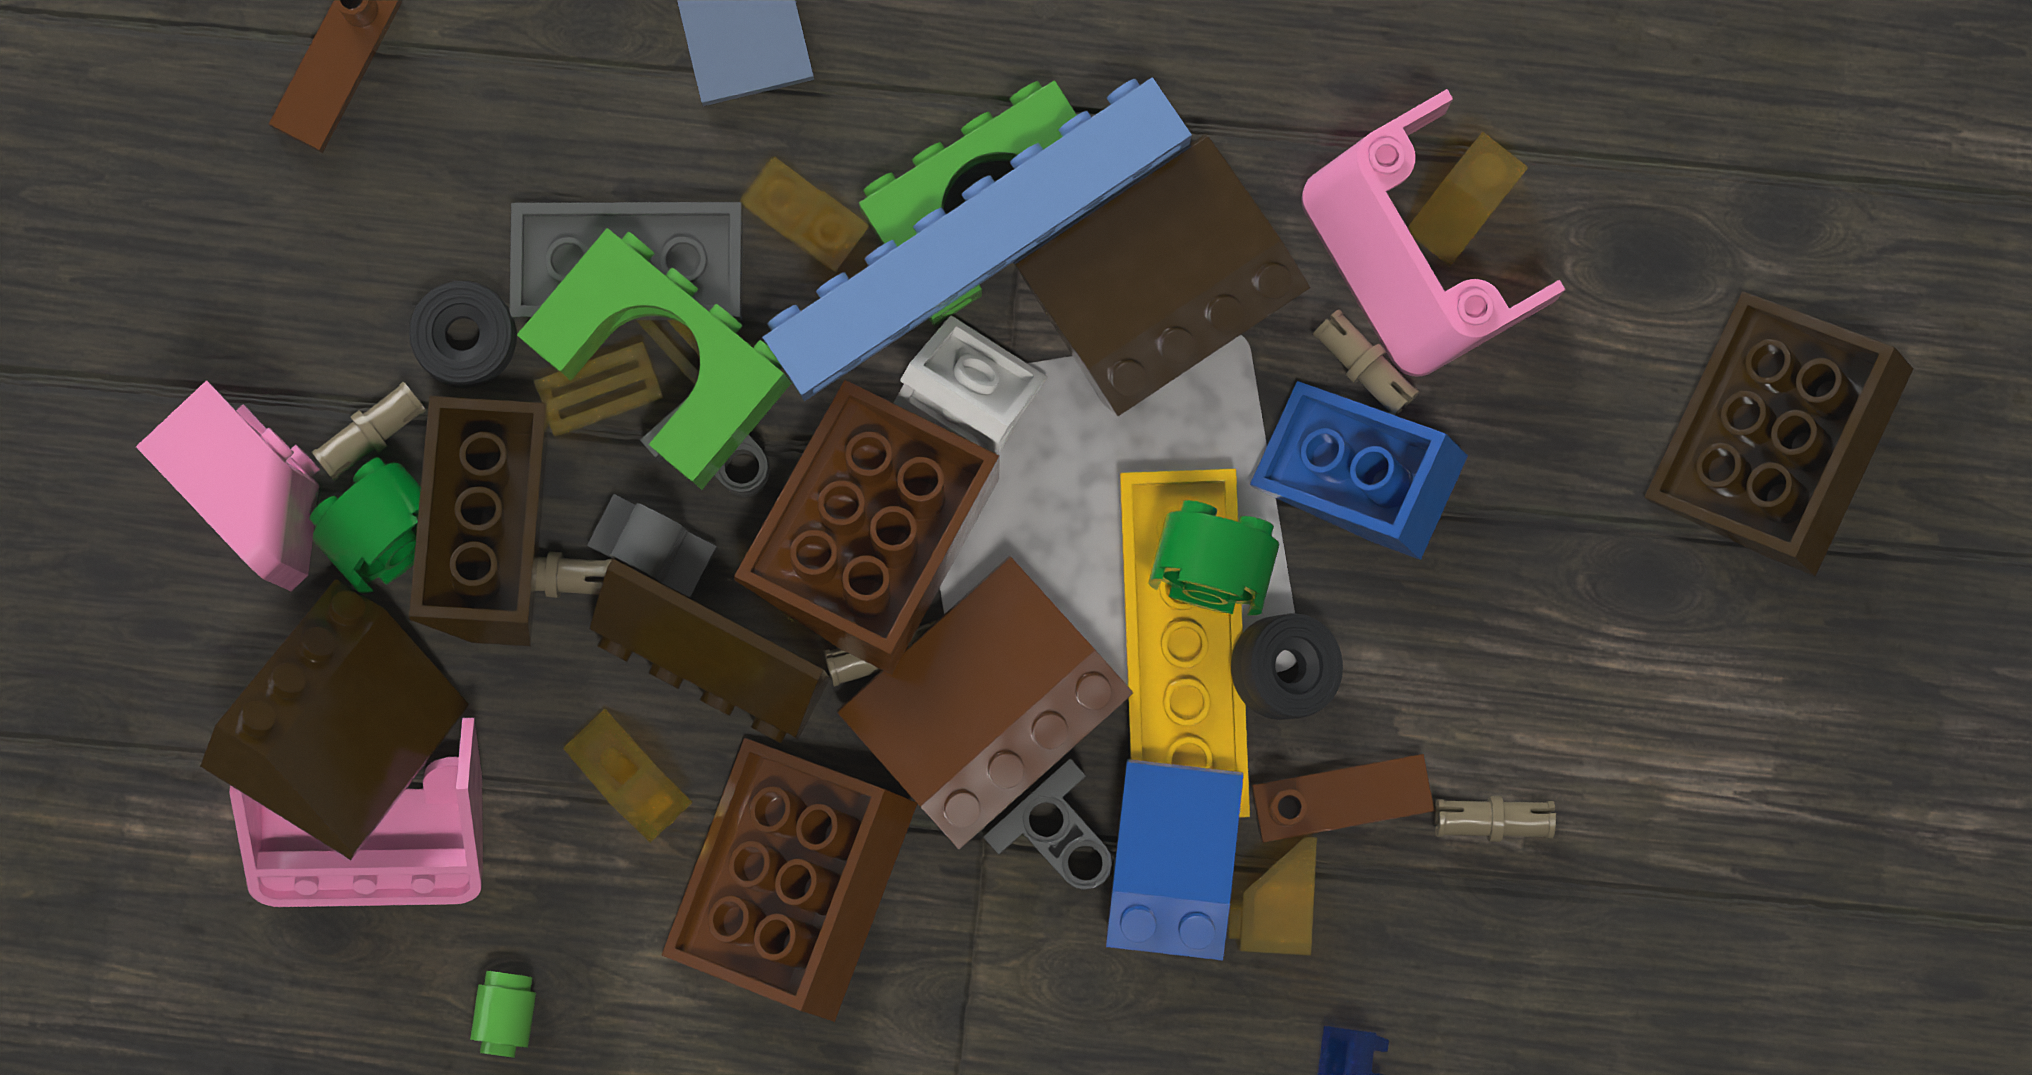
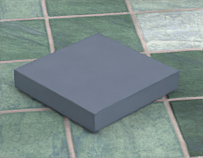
M677 0L703 106L814 80L795 0Z

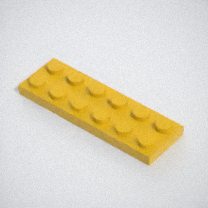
M1236 469L1120 473L1128 687L1133 691V694L1128 698L1131 760L1243 772L1239 818L1250 817L1246 705L1235 689L1231 674L1232 653L1237 640L1243 633L1242 604L1235 603L1233 614L1216 612L1189 605L1169 597L1172 586L1162 581L1158 590L1153 589L1148 584L1166 515L1170 512L1181 511L1183 501L1191 500L1211 505L1217 509L1216 516L1238 522Z

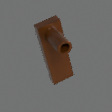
M334 0L269 125L285 135L323 153L398 12L402 1Z
M1424 754L1251 786L1262 843L1434 811Z

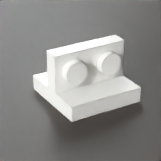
M950 315L909 363L900 379L904 385L893 404L999 455L1022 413L1037 396L1047 376Z

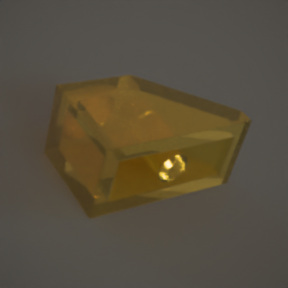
M1482 132L1408 226V230L1413 238L1447 265L1451 266L1519 182L1528 167Z
M606 709L596 716L563 748L607 801L650 843L693 803L659 764Z
M1301 838L1241 892V904H1230L1228 939H1239L1238 951L1311 955L1317 838Z

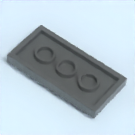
M741 202L511 203L510 315L514 321H529L606 228H608L620 239L629 231L655 253L648 262L664 275L671 268H674L699 289L692 298L705 309L710 311L715 304H718L736 320H742L744 206ZM646 316V317H640V318L633 319V320H673V319L666 318V317H662V316Z

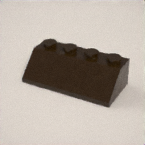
M429 396L409 619L411 621L471 643L531 646L549 433L546 403Z

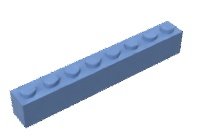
M1153 77L1141 85L1136 79L1126 82L1107 97L1111 104L1093 117L1090 116L1088 111L1078 114L1058 130L1062 138L1044 150L1039 143L1030 146L1010 161L1014 170L996 182L991 175L979 180L962 193L966 202L948 214L945 213L943 208L936 209L913 226L917 232L915 236L900 246H897L894 240L883 244L864 259L868 264L867 268L850 279L845 272L835 276L817 289L816 293L820 297L819 300L800 311L797 305H793L767 323L771 332L763 336V339L802 399L806 401L1188 146L1191 142L1192 134Z

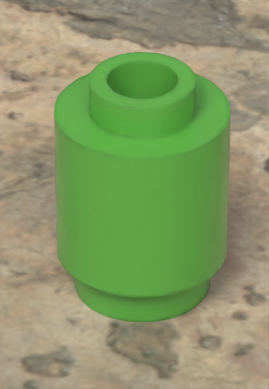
M486 971L484 985L478 984L470 1040L482 1041L480 1053L515 1058L516 1046L528 1048L536 992H531L533 977Z

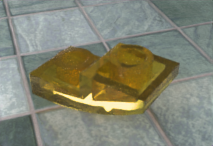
M775 156L769 159L738 201L743 204L745 209L833 272L837 271L869 227L867 223L829 194L818 190Z

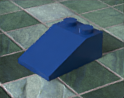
M1297 381L1250 485L1261 492L1368 541L1421 560L1468 455L1443 432Z
M1127 759L1106 947L1223 960L1232 890L1243 772Z

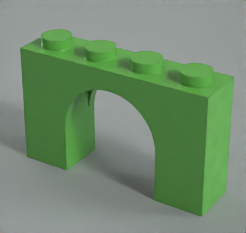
M1055 80L1043 88L1039 81L1029 84L1009 99L1013 106L995 118H993L990 112L976 117L961 129L964 137L947 148H944L943 144L938 142L915 156L912 162L916 167L896 179L893 173H888L868 185L863 190L867 198L859 202V207L880 243L883 245L894 240L896 245L900 246L915 236L917 232L913 226L936 209L943 208L944 210V204L949 191L955 182L968 170L992 161L1010 162L1018 154L1036 143H1039L1044 150L1062 138L1058 130L1069 120L1077 116ZM980 285L930 317L929 320L932 325L936 326L950 317V315L952 316L982 297Z
M606 228L519 331L517 336L572 381L604 341L626 322L640 317L662 316L676 320L688 327L695 336L700 352L698 380L689 397L649 443V446L702 490L792 383L781 371L782 366L767 344L759 340L754 347H751L736 334L742 325L718 304H715L708 311L692 298L699 289L682 274L671 268L664 275L648 262L655 253L629 231L620 239L611 230Z

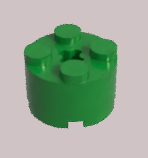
M379 457L370 460L357 471L353 478L355 484L339 498L336 496L327 498L314 509L309 517V520L316 527L312 536L313 542L361 594L373 592L367 584L368 582L379 577L387 585L414 565L421 486L400 463L386 465Z
M1191 500L1183 501L1181 511L1170 512L1166 515L1148 584L1155 590H1158L1161 581L1171 585L1169 597L1203 609L1233 614L1236 603L1250 605L1247 615L1261 614L1280 545L1272 537L1274 525L1266 520L1251 516H1240L1239 522L1216 516L1217 509L1211 505Z

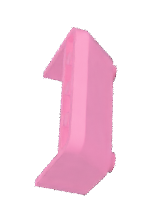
M1447 89L1368 134L1313 174L1306 182L1302 192V207L1308 220L1382 346L1387 351L1386 353L1392 363L1402 373L1415 377L1428 375L1554 303L1565 291L1561 281L1558 280L1511 308H1508L1499 291L1492 284L1484 280H1466L1444 291L1395 208L1387 191L1403 183L1410 176L1415 165V150L1408 135L1446 114L1453 100Z
M206 380L136 447L262 579L292 591L309 573L312 536L314 532V525L309 520V517L317 507L319 484L313 476L320 469L297 445L290 449L270 427L266 428L245 405L235 410Z
M462 718L459 757H446L429 764L424 772V789H405L352 860L230 785L229 793L250 895L258 902L273 907L463 904L475 899L479 895L482 885L483 827L482 772L474 718Z

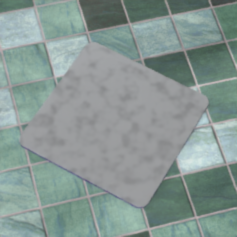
M1242 335L1120 416H1116L1102 403L1073 356L1027 363L1046 375L1047 379L1037 396L1022 413L1000 451L999 480L940 586L944 614L1007 557L1011 556L1128 686L1120 473L1236 469L1238 522L1240 516H1251L1272 523L1274 525L1272 537L1280 544L1262 613L1259 615H1247L1250 605L1242 604L1243 632L1262 618L1295 613L1276 498L1250 485L1267 448L1251 348ZM1284 650L1278 655L1275 663L1276 672L1285 671L1297 662V659L1291 652Z

